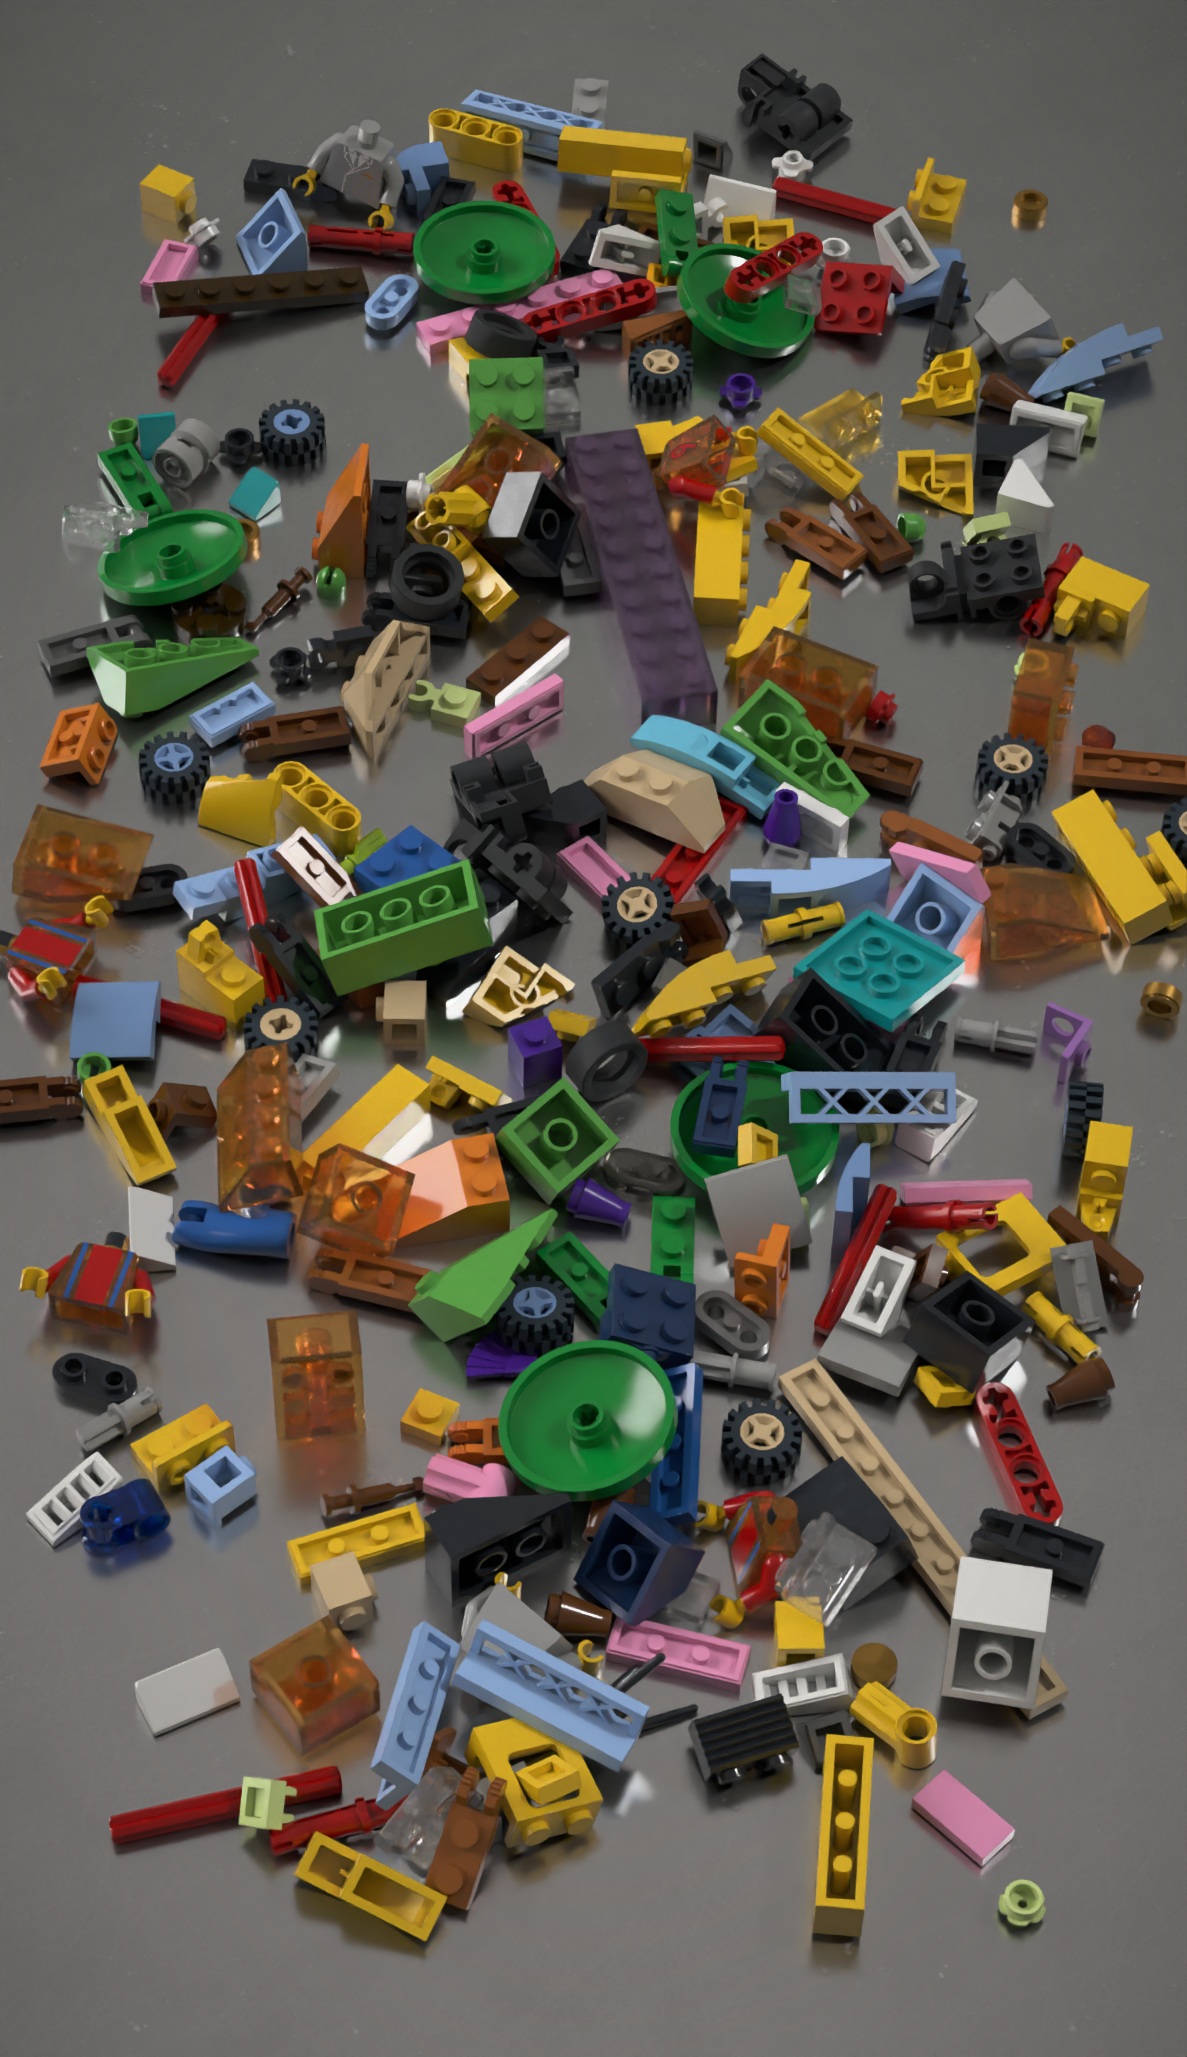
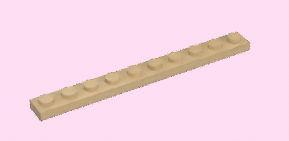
M816 1358L779 1376V1389L834 1461L841 1456L845 1458L909 1537L919 1557L911 1564L952 1617L961 1556L967 1557V1555ZM1043 1655L1034 1710L1020 1708L1029 1720L1065 1701L1068 1697L1069 1689Z

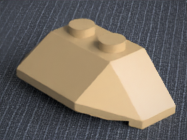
M393 620L372 641L366 654L358 657L353 678L351 681H346L342 687L340 702L344 704L349 728L368 758H375L430 655V627Z
M648 749L622 755L594 770L584 780L607 808V815L703 854L725 830V822L712 774Z

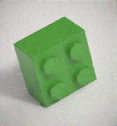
M543 357L469 359L470 434L473 441L478 437L492 440L546 433V374Z
M563 1077L504 1126L495 1138L498 1149L548 1205H551L571 1188L578 1178L584 1177L611 1154L620 1142V1139Z

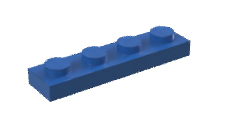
M696 1362L663 1370L670 1381L676 1399L678 1422L675 1436L668 1452L651 1473L649 1508L673 1527L697 1521L703 1370Z

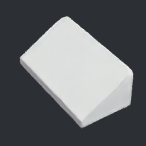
M710 174L704 205L706 206L712 199L720 197L728 204V209L721 211L725 217L758 215V221L773 220L775 218L777 190Z
M1017 400L1012 408L1009 425L1050 427L1048 451L1077 458L1088 416Z
M128 1187L130 1251L134 1252L131 1259L132 1271H137V1268L143 1269L146 1272L176 1270L175 1243L172 1240L174 1231L173 1198L139 1187Z
M220 1648L213 1649L148 1676L134 1684L136 1700L154 1737L241 1701Z

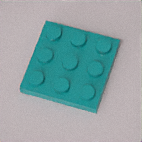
M866 909L793 967V980L811 967L863 1018L892 1033L964 973L966 960Z

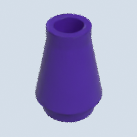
M781 789L775 793L774 802L762 829L766 842L773 848L780 850L790 849L796 845L802 836L798 795L789 789Z
M578 1178L570 1195L566 1210L574 1213V1218L612 1224L623 1228L632 1204L623 1201L590 1178L588 1182Z

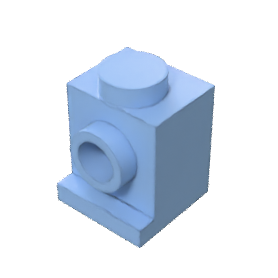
M226 1445L184 1475L187 1501L216 1528L222 1524L221 1519L257 1493L255 1481L257 1472L245 1456L238 1457Z

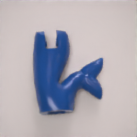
M237 1172L235 1177L238 1191L244 1203L247 1217H243L217 1204L199 1200H187L183 1202L179 1210L178 1216L181 1221L175 1224L172 1235L173 1242L178 1245L212 1253L260 1255L290 1260L297 1233V1214L270 1208V1206L292 1191L289 1185L279 1182L260 1185L249 1174Z

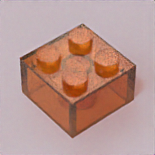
M1029 638L1013 690L1008 733H1011L1012 739H1017L1018 733L1024 735V741L1026 742L1030 738L1035 739L1036 747L1042 745L1045 748L1044 754L1052 756L1055 742H1063L1068 719L1062 717L1063 715H1070L1072 711L1075 692L1069 691V687H1075L1079 665L1073 664L1074 647Z
M338 1143L318 1155L296 1233L348 1253L356 1251L385 1258L394 1253L416 1174L345 1144Z
M329 1615L249 1660L252 1691L301 1757L381 1710L378 1679Z

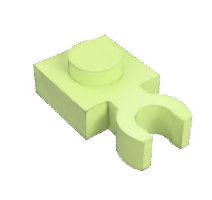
M417 680L416 694L421 696L409 694L408 707L411 710L417 712L431 710L432 720L464 728V725L472 721L481 704V692L446 682L442 689L439 690L434 688L433 684L428 681Z

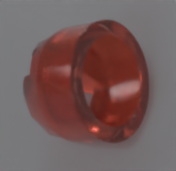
M1098 724L1088 726L1082 733V746L1113 749L1116 742L1115 734Z

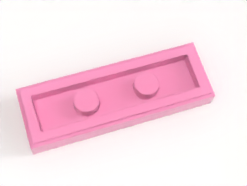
M554 673L464 725V753L470 759L480 757L563 709L564 680Z
M897 842L889 849L904 881H910L922 862L981 904L991 896L977 864L902 842Z
M1027 1179L900 1183V1198L906 1205L945 1204L949 1200H961L963 1203L1002 1202L1020 1192L1029 1201L1033 1199L1032 1184Z
M617 1616L607 1645L605 1660L628 1666L639 1665L641 1667L658 1653H664L666 1656L665 1660L653 1669L652 1672L740 1693L751 1655V1646L644 1620L636 1627L629 1626Z

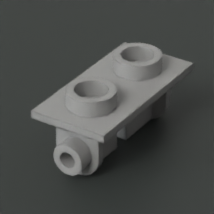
M1005 781L996 792L989 790L985 794L977 810L982 812L980 818L976 817L972 821L964 837L969 839L968 843L982 849L983 859L987 861H993L1001 856L1007 841V832L1015 825L1022 812L1020 799L1005 793L1009 784L1008 781Z
M1093 1240L1050 1248L1062 1313L1066 1316L1070 1314L1076 1320L1075 1324L1082 1332L1094 1331L1100 1327L1109 1326Z

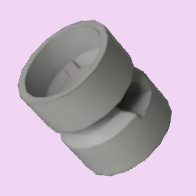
M188 418L182 421L171 433L170 437L157 448L152 456V463L156 472L167 483L178 488H186L201 474L203 468L207 467L218 455L220 442L217 435L208 425L197 419Z

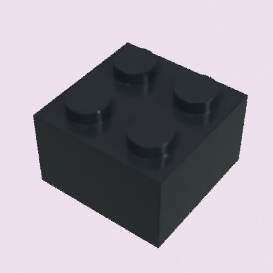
M542 471L506 472L482 538L523 577H558L582 511Z
M967 1270L920 1305L903 1342L917 1352L921 1358L929 1361L949 1376L957 1385L962 1386L972 1394L1018 1359L1036 1321Z

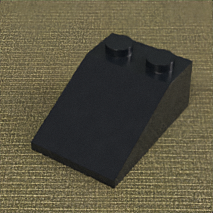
M811 967L779 991L751 1035L781 1036L785 1044L784 1057L782 1060L774 1062L797 1072H885L895 1049L886 1038ZM845 1092L843 1096L865 1105L868 1103L858 1092Z
M843 1456L779 1500L777 1507L778 1516L776 1519L785 1531H787L790 1525L793 1526L796 1546L844 1611L919 1558L909 1537L880 1499Z
M565 1493L463 1498L451 1505L443 1504L424 1517L425 1567L451 1607H454L482 1593L488 1587L494 1586L495 1576L499 1572L508 1574L509 1580L571 1550L572 1500Z

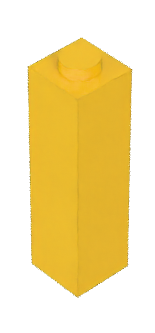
M564 125L559 137L557 172L611 177L613 170L677 176L682 177L683 180L684 173L691 172L693 152L687 151V138Z
M397 1064L299 1156L300 1183L310 1194L314 1196L319 1195L333 1204L431 1111L430 1084Z

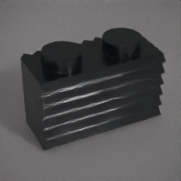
M781 1693L695 1719L688 1727L705 1782L718 1779L720 1785L730 1784L747 1776L745 1770L758 1765H762L765 1772L786 1766L791 1763L789 1756L794 1755L799 1748V1741L796 1738V1732L793 1729V1723L790 1720V1714L787 1711V1706Z

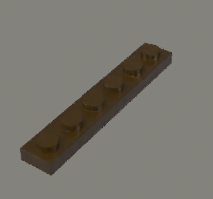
M362 266L154 282L152 285V295L159 318L367 302L370 292Z

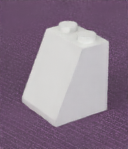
M961 1556L951 1618L942 1696L1034 1710L1046 1633L1053 1570Z

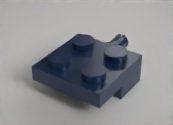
M615 1263L609 1271L607 1309L600 1317L599 1340L616 1341L633 1346L653 1358L663 1370L688 1364L694 1356L696 1284Z

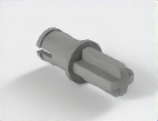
M959 1016L954 1042L990 1048V1052H995V1048L1025 1054H1034L1037 1048L1038 1034L1034 1031L1000 1025V1020H996L993 1023Z
M697 1350L694 1351V1356L689 1364L696 1362L703 1370V1378L729 1383V1388H733L734 1384L773 1392L777 1363L770 1364L739 1358V1353H734V1356L730 1357Z
M146 1387L143 1391L119 1405L115 1403L108 1405L107 1412L76 1430L80 1445L87 1451H92L120 1434L127 1436L131 1433L133 1426L162 1411L163 1408L159 1397L151 1401L150 1397L156 1393L151 1387Z

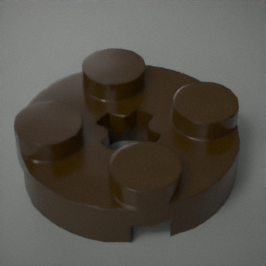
M219 583L196 596L171 603L174 630L182 639L189 643L194 638L238 637L245 630L244 626L246 625L248 614L247 601L243 594L235 587L226 583ZM206 611L216 612V615H212L210 613L204 615L202 614Z

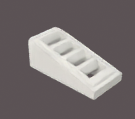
M956 1089V1123L899 1124L895 1144L912 1155L929 1162L939 1153L974 1111L978 1100ZM931 1092L920 1104L930 1114H944V1105L940 1104V1102L944 1103V1092ZM913 1108V1109H912L911 1111H909L907 1114H920V1113H919L915 1108Z
M95 1452L26 1513V1518L55 1547L126 1497L124 1480L99 1452ZM95 1481H98L102 1486L99 1487ZM85 1490L90 1497L85 1500L79 1492ZM69 1501L76 1510L71 1513L63 1503ZM52 1511L63 1521L58 1526L48 1516Z
M842 1653L752 1673L756 1701L770 1697V1685H778L779 1694L783 1695L784 1703L790 1716L850 1709V1705L854 1701L850 1673ZM827 1680H835L836 1687L828 1689ZM816 1681L817 1691L809 1693L808 1682ZM797 1683L798 1696L791 1697L789 1684Z

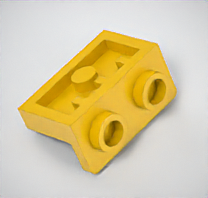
M928 157L924 169L918 168L914 183L916 191L910 190L906 211L912 212L911 219L917 228L951 234L966 193L967 180L950 175L934 174L935 158Z
M1159 830L1145 838L1150 853L1146 855V858L1155 872V876L1152 879L1157 886L1163 883L1174 901V904L1169 907L1173 923L1166 926L1168 930H1173L1187 922V870Z
M205 1403L130 1444L131 1455L157 1490L161 1491L170 1485L184 1482V1475L226 1445L232 1451L236 1450L234 1427L229 1420L221 1422L210 1406Z

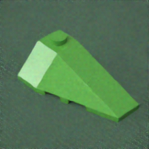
M240 637L194 638L191 640V646L181 643H170L169 640H156V647L134 648L133 641H121L86 647V655L105 704L120 712L121 716L137 718L143 716V712L163 708L259 656V648Z
M767 679L721 728L719 735L756 755L753 765L780 784L786 782L799 790L805 791L811 797L827 806L838 809L842 814L849 817L850 820L869 799L870 794L844 760L837 759L826 744L827 738L820 729L816 731L806 718V710L800 702Z
M551 1208L533 1216L437 1273L433 1270L428 1272L416 1284L415 1290L418 1293L408 1304V1307L443 1342L486 1325L514 1289L516 1284L511 1279L517 1273L525 1270L530 1260L525 1255L531 1253L541 1244L558 1213Z

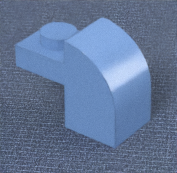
M441 141L411 146L402 151L396 158L404 176V185L399 198L405 197L407 205H413L417 218L424 216L431 200L430 193L435 192L441 176L449 177V161Z

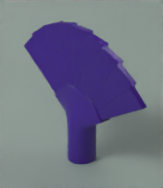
M495 1330L485 1335L469 1354L466 1365V1377H518L530 1364L538 1359L540 1349H534V1355H526L527 1348L523 1347L519 1353L512 1350V1343L506 1347L502 1343V1337H498Z

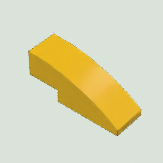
M123 1065L84 1080L82 1093L113 1151L137 1186L177 1170V1166L142 1095H137Z
M317 1831L314 1832L293 1873V1876L425 1942L448 1898Z

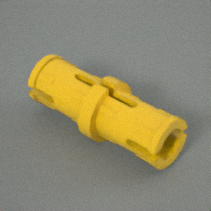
M839 901L808 910L805 907L795 908L792 914L762 920L760 924L761 932L766 945L796 937H801L802 940L811 938L812 933L845 926V914ZM815 918L818 919L816 922L788 928V925Z
M1041 1291L1033 1293L1026 1299L1025 1302L1031 1307L1029 1308L1026 1304L1022 1305L1021 1311L1036 1321L1035 1324L1046 1333L1045 1338L1052 1346L1056 1344L1062 1348L1077 1365L1088 1357L1091 1360L1096 1359L1091 1353H1094L1096 1356L1100 1355L1101 1348L1076 1326V1320L1070 1314L1064 1315Z

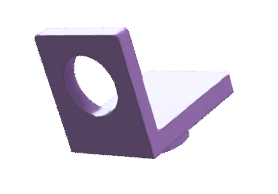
M1049 1002L1046 1006L1043 1032L1069 1043L1061 1055L1057 1081L1065 1084L1077 1065L1083 1067L1091 1054L1093 1045L1090 1044L1094 1021ZM1055 1018H1063L1070 1022L1074 1031L1067 1032L1061 1029L1056 1024Z

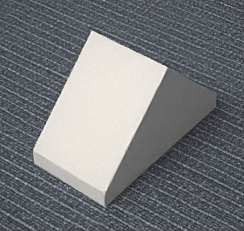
M901 206L873 225L880 262L883 265H892L910 286L940 267V264L904 206Z
M619 224L598 230L589 259V265L647 277L649 263H659V241Z
M1022 458L1016 459L998 492L995 514L1008 512L1012 526L1043 535L1049 534L1052 529L1055 506Z
M876 1245L841 1316V1322L882 1337L900 1319L916 1267V1260Z

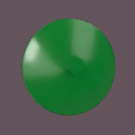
M470 201L442 209L422 224L416 233L413 245L415 269L424 283L447 298L470 304H500L527 296L547 281L555 265V240L551 230L544 221L522 207L498 201Z
M729 243L710 244L694 251L687 258L679 273L677 294L684 312L700 331L713 341L732 351L759 358L782 357L802 346L813 327L815 310L807 289L797 276L749 303H738L727 296L724 291V284L734 268L763 252L743 245ZM757 270L760 274L770 277L767 273Z
M204 509L178 511L145 521L117 537L100 556L97 572L105 593L118 602L137 606L168 604L196 596L227 579L244 561L248 544L241 523L227 513Z
M749 1061L746 1081L748 1082L747 1095L741 1125L752 1122L778 1135V1156L787 1154L799 1195H802L815 1187L830 1171L838 1151L840 1126L839 1124H789V1092H781V1075L797 1071L774 1063ZM739 1062L725 1064L721 1078L735 1080L736 1066ZM710 1070L696 1077L683 1089L674 1104L670 1119V1145L674 1158L687 1177L705 1191H707L705 1178L741 1168L738 1166L737 1146L734 1158L692 1152L693 1137L705 1078L709 1076ZM800 1092L801 1114H816L827 1103L817 1092ZM831 1107L825 1114H837V1113H836V1111Z
M581 1341L548 1352L530 1364L516 1378L509 1388L500 1409L498 1419L499 1440L511 1469L531 1489L540 1494L567 1493L572 1501L598 1500L629 1489L643 1480L658 1466L673 1442L678 1422V1409L667 1375L649 1355L633 1346L616 1341Z

